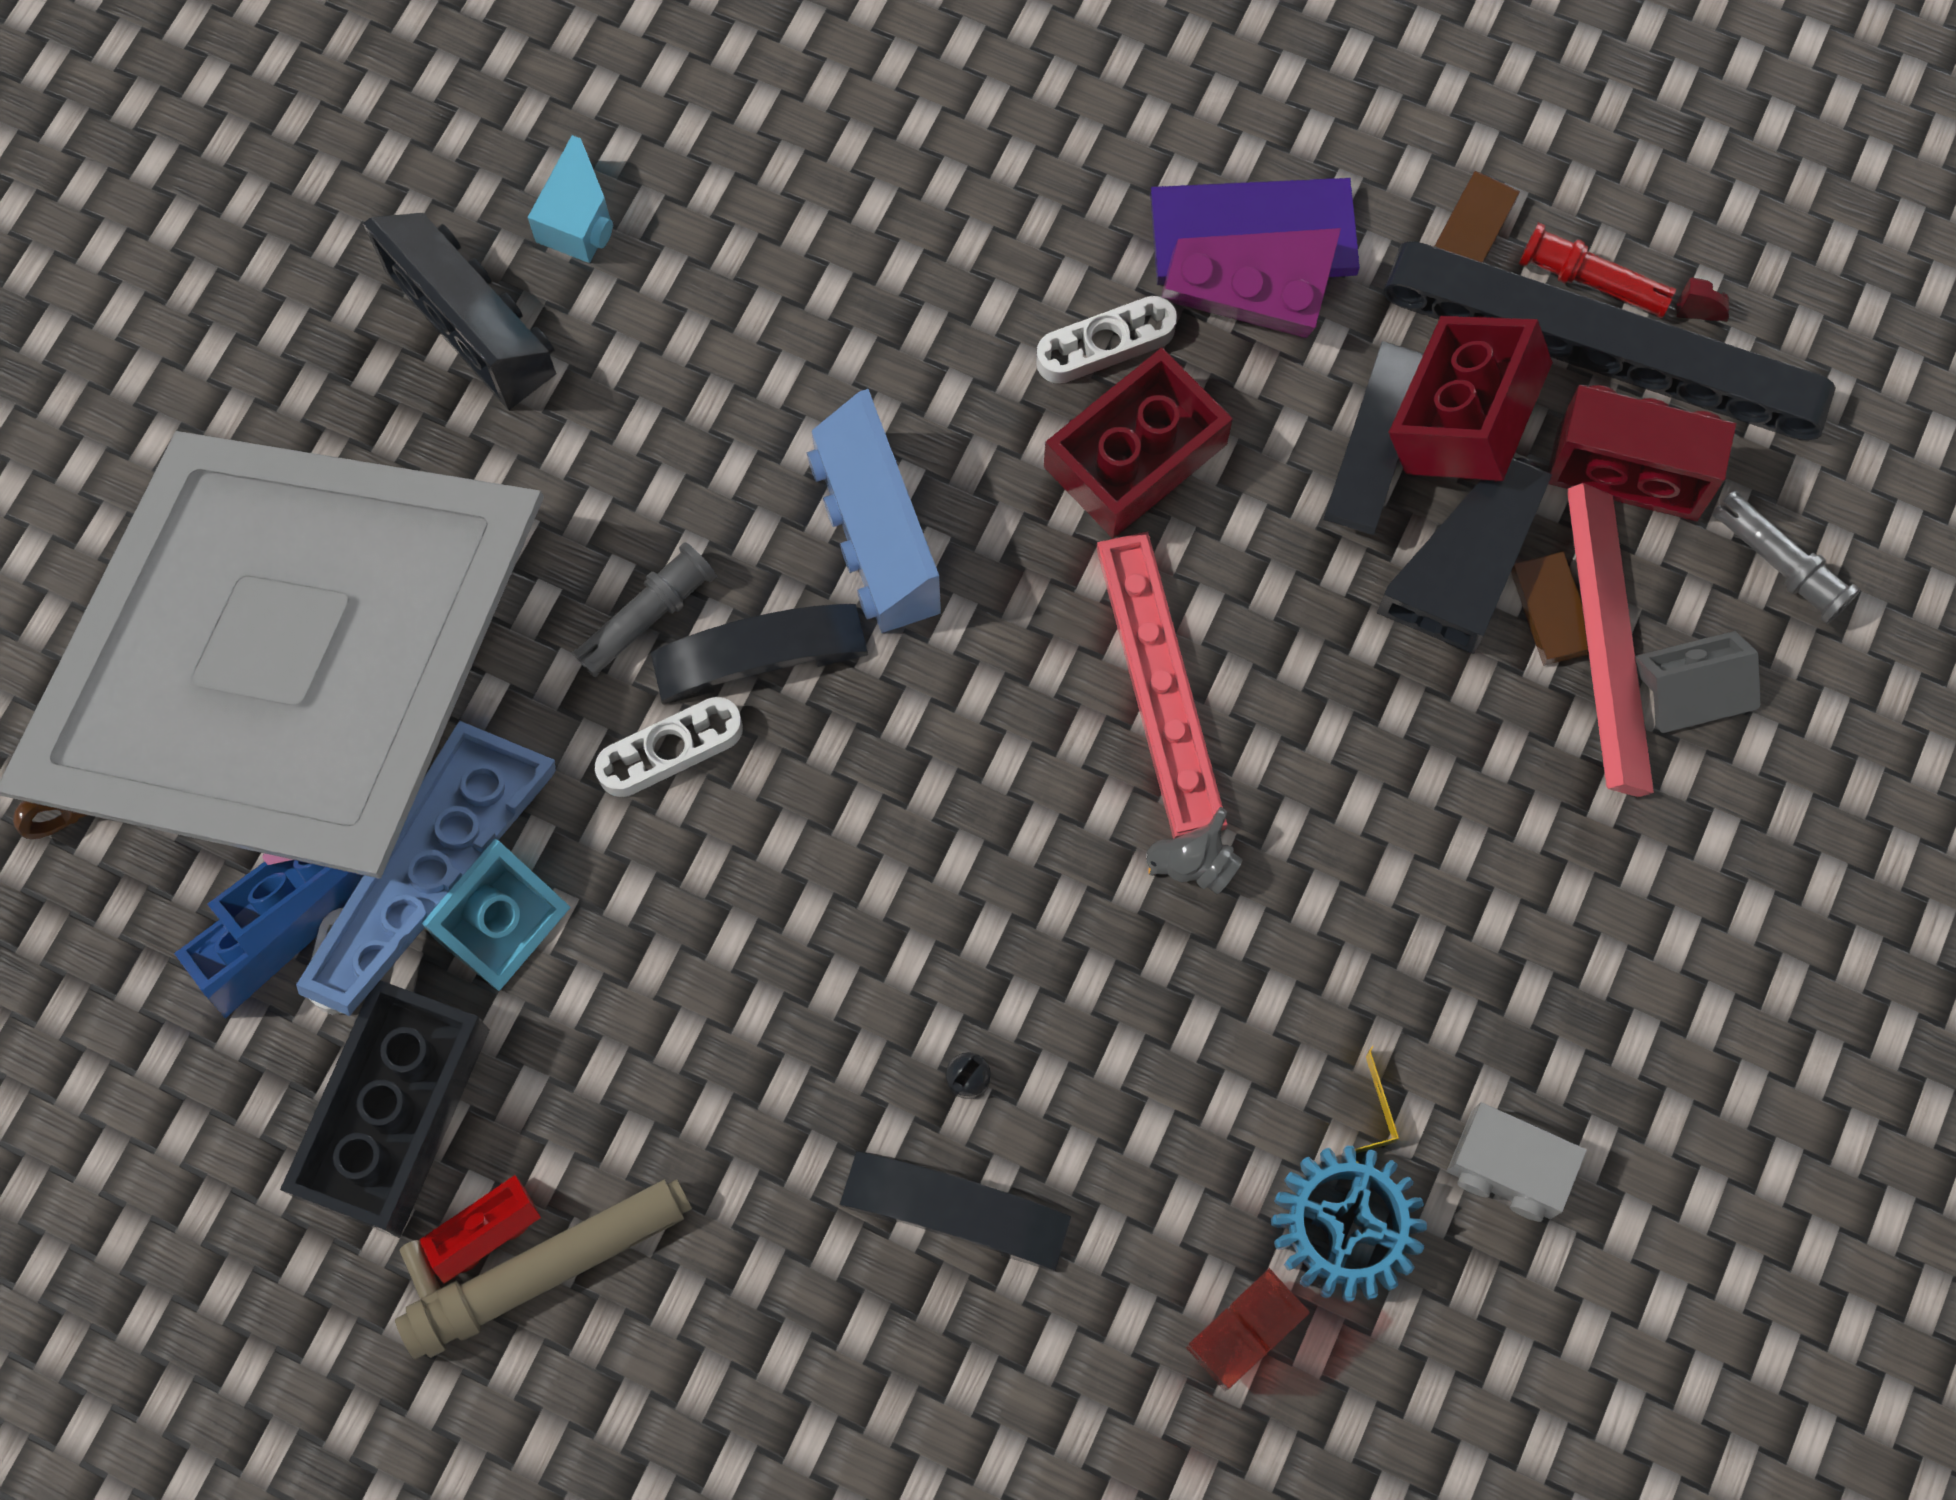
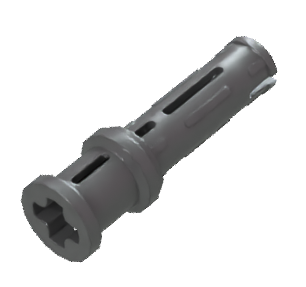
M1736 490L1731 492L1723 501L1738 513V516L1726 505H1718L1714 510L1712 516L1719 519L1787 578L1784 583L1787 586L1786 589L1792 595L1796 593L1801 594L1822 613L1821 620L1825 624H1829L1860 592V588L1855 584L1848 586L1825 566L1826 559L1820 554L1816 555L1815 553L1811 555L1806 554L1743 499Z
M684 542L679 547L680 554L659 573H649L646 576L647 580L644 582L646 588L578 649L572 651L576 659L584 667L588 668L587 670L594 677L598 676L604 667L667 611L670 613L680 611L684 607L683 600L705 580L712 582L717 577L707 561L690 544Z

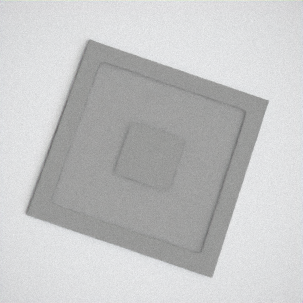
M175 431L0 780V796L381 879L544 499V495L539 490Z

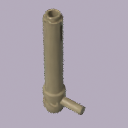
M664 1179L463 1284L455 1281L441 1288L420 1241L415 1240L403 1245L399 1251L420 1300L406 1306V1313L395 1319L398 1332L408 1352L414 1360L425 1354L432 1358L447 1350L446 1343L456 1338L464 1341L480 1333L481 1325L684 1220L682 1214L691 1210L692 1207L678 1179L668 1184Z

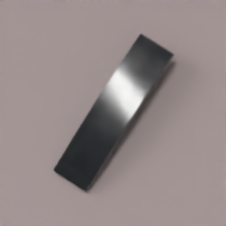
M1382 341L1323 520L1374 535L1399 459L1388 432L1422 359L1423 353Z

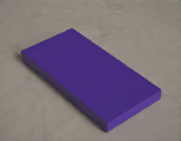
M1351 178L1151 187L1150 201L1157 285H1164L1172 252L1178 239L1341 228L1329 277L1358 275L1360 264Z

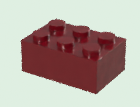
M1440 316L1388 432L1405 474L1504 480L1553 363L1538 319Z
M1161 347L1045 441L1044 468L1101 528L1114 539L1228 444L1233 418Z
M1579 385L1557 428L1547 473L1552 474L1549 485L1568 489L1585 483L1613 495L1614 501L1698 521L1725 480L1737 423L1721 420L1718 415L1707 411L1689 412L1672 408L1659 399L1644 398L1640 400L1620 395L1606 386L1593 385L1587 387ZM1683 476L1697 478V484L1691 493L1678 504L1671 506L1667 498L1679 495Z

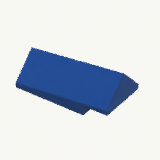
M289 860L271 865L263 862L207 904L219 920L174 954L208 1000L224 1018H227L317 937L323 919L330 912L345 907L364 875L297 860Z

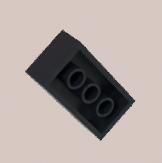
M380 980L366 996L280 1190L300 1201L400 1239L490 1029L476 1015Z

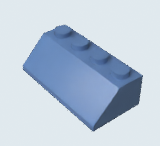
M869 389L860 391L811 431L814 450L806 452L815 481L818 482L825 479L830 492L829 496L823 497V501L832 527L842 525L847 541L840 543V547L849 573L859 571L864 587L857 589V594L866 619L876 617L880 631L884 633L941 614L940 584L938 571Z

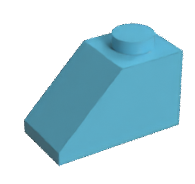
M572 135L527 218L536 243L590 263L597 248L602 249L608 243L613 229V221L610 219L604 195L582 140Z

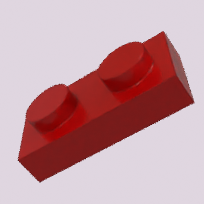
M514 1175L419 1240L432 1269L445 1284L459 1273L471 1270L481 1258L506 1241L513 1240L522 1235L541 1216L527 1190L517 1176Z

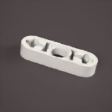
M1149 296L1050 332L1040 340L1037 346V369L1040 375L1047 381L1058 384L1066 383L1167 345L1174 336L1177 321L1176 310L1168 300L1158 296ZM1152 315L1155 321L1162 320L1161 329L1154 330L1151 324L1144 325L1145 316ZM1100 330H1112L1119 335L1121 343L1112 350H1102L1093 343V335ZM1135 330V339L1130 340V331ZM1079 339L1083 340V349L1087 358L1083 357L1082 348L1077 350ZM1059 349L1062 355H1068V363L1060 365L1057 359L1051 360V351Z
M712 697L607 746L599 753L595 762V773L601 786L613 796L627 797L731 748L739 741L743 731L739 710L733 702L726 698ZM718 713L722 720L731 718L725 722L727 729L725 733L718 735L713 728L699 733L698 736L702 745L694 747L691 734L685 726L693 723L695 732L698 733L710 726L708 717ZM668 734L681 737L685 743L683 752L672 760L661 759L654 752L656 742L662 736ZM644 746L648 760L654 768L646 771L643 761L628 769L630 777L624 781H620L616 775L607 777L614 771L612 766L614 761L621 759L625 765H631L641 760L637 749Z

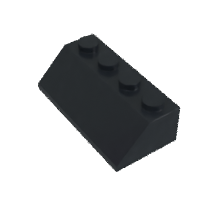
M423 212L371 217L363 223L385 273L508 410L557 374L550 357L555 350L548 338L539 328L534 327L530 331L520 319L523 317V314L517 304L506 292L499 296L489 286L492 280L486 270L475 258L470 259L468 262L458 252L461 249L458 240L443 223L436 227Z

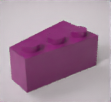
M1341 228L1178 239L1172 252L1161 298L1178 305L1307 338L1316 327Z

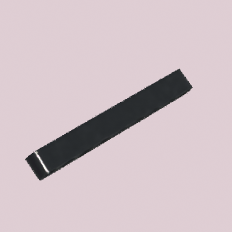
M1405 242L1401 244L1384 287L1385 297L1393 304L1439 320L1440 316L1538 319L1551 358L1798 440L1810 441L1821 437L1836 389L1831 380L1820 374L1425 243Z

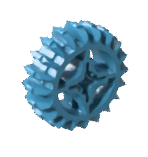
M1346 1146L1343 1149L1341 1163L1339 1164L1331 1148L1323 1149L1320 1153L1323 1169L1310 1157H1306L1302 1160L1300 1166L1307 1180L1293 1172H1290L1284 1179L1287 1186L1296 1195L1279 1192L1274 1200L1277 1205L1290 1211L1289 1214L1280 1213L1271 1218L1272 1226L1289 1229L1290 1233L1277 1238L1274 1241L1275 1248L1283 1250L1293 1246L1296 1254L1287 1259L1284 1266L1290 1271L1303 1262L1309 1270L1301 1277L1300 1284L1308 1287L1314 1282L1317 1275L1324 1279L1320 1288V1295L1324 1298H1329L1335 1290L1336 1283L1342 1284V1298L1344 1302H1352L1355 1299L1357 1284H1360L1367 1300L1374 1299L1378 1296L1376 1278L1383 1287L1391 1291L1398 1286L1397 1277L1391 1267L1399 1273L1409 1275L1414 1270V1265L1402 1253L1419 1255L1424 1249V1245L1420 1241L1409 1237V1233L1417 1234L1427 1229L1426 1221L1409 1217V1213L1423 1207L1422 1198L1414 1197L1405 1200L1402 1194L1413 1185L1412 1179L1405 1177L1396 1185L1389 1177L1396 1171L1397 1163L1390 1160L1381 1171L1375 1169L1377 1152L1371 1149L1366 1152L1361 1164L1356 1163V1151L1353 1146ZM1339 1179L1353 1180L1351 1190L1347 1193L1344 1202L1331 1203L1323 1200L1321 1203H1317L1308 1199L1315 1188L1326 1182ZM1369 1188L1377 1192L1386 1203L1391 1214L1393 1230L1388 1229L1387 1223L1378 1220L1370 1212L1368 1203L1371 1191H1369ZM1355 1204L1353 1210L1355 1214L1354 1223L1362 1227L1364 1232L1361 1234L1357 1229L1342 1244L1345 1235L1342 1233L1344 1224L1336 1220L1334 1215L1337 1214L1341 1218ZM1304 1217L1312 1219L1311 1224L1322 1228L1328 1235L1330 1242L1327 1254L1329 1256L1328 1260L1321 1257L1311 1245L1305 1231ZM1362 1243L1371 1246L1380 1244L1389 1248L1384 1258L1371 1267L1363 1269L1344 1268L1347 1257L1351 1255L1352 1249L1356 1244Z

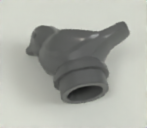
M1219 807L1207 825L1175 839H1162L1154 842L1146 854L1149 875L1168 874L1174 880L1182 883L1196 880L1202 889L1209 888L1215 894H1219L1236 874L1243 861L1233 853V847L1222 845L1221 829L1227 815V810Z

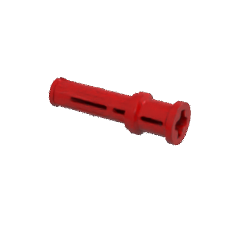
M1540 222L1537 223L1519 261L1520 265L1526 267L1529 264H1533L1558 275V281L1566 284V282L1571 284L1575 280L1625 303L1643 309L1660 319L1663 318L1672 301L1671 297L1676 292V288L1658 283L1637 272L1587 251L1588 246L1584 245L1585 242L1579 239L1574 243L1545 231V225Z

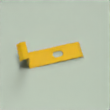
M1374 1046L1368 1051L1366 1060L1392 1139L1355 1149L1356 1153L1392 1144L1399 1139L1371 1054Z

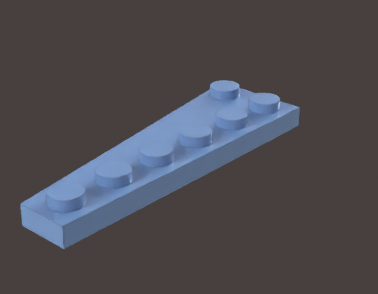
M459 721L422 781L381 879L366 875L362 877L296 984L299 995L350 1016L425 928L421 923L493 840H499L552 778L556 771L555 760Z

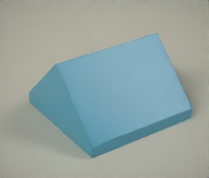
M494 839L421 924L440 945L491 986L500 991L571 907L500 841Z

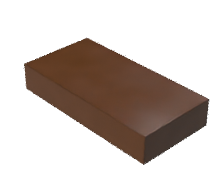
M1474 171L1434 247L1484 263L1515 205L1520 191Z
M1564 552L1514 564L1511 575L1543 666L1588 655L1583 606Z

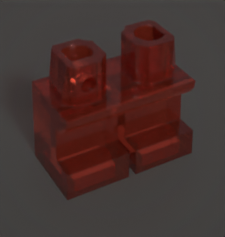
M1269 1268L1187 1345L1186 1349L1226 1392L1310 1312Z

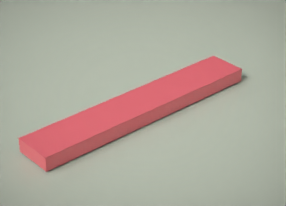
M1581 483L1568 488L1567 494L1606 787L1610 790L1641 797L1654 793L1614 500L1613 495Z
M1147 531L1097 542V553L1173 839L1207 825L1219 807L1223 808ZM1226 818L1223 823L1221 831L1226 830L1228 824Z

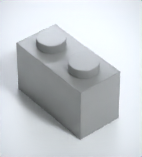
M1480 1102L1469 1115L1446 1172L1459 1178L1457 1185L1462 1189L1488 1198L1490 1193L1496 1194L1511 1201L1510 1209L1513 1212L1527 1219L1541 1222L1543 1217L1551 1220L1563 1212L1587 1150Z

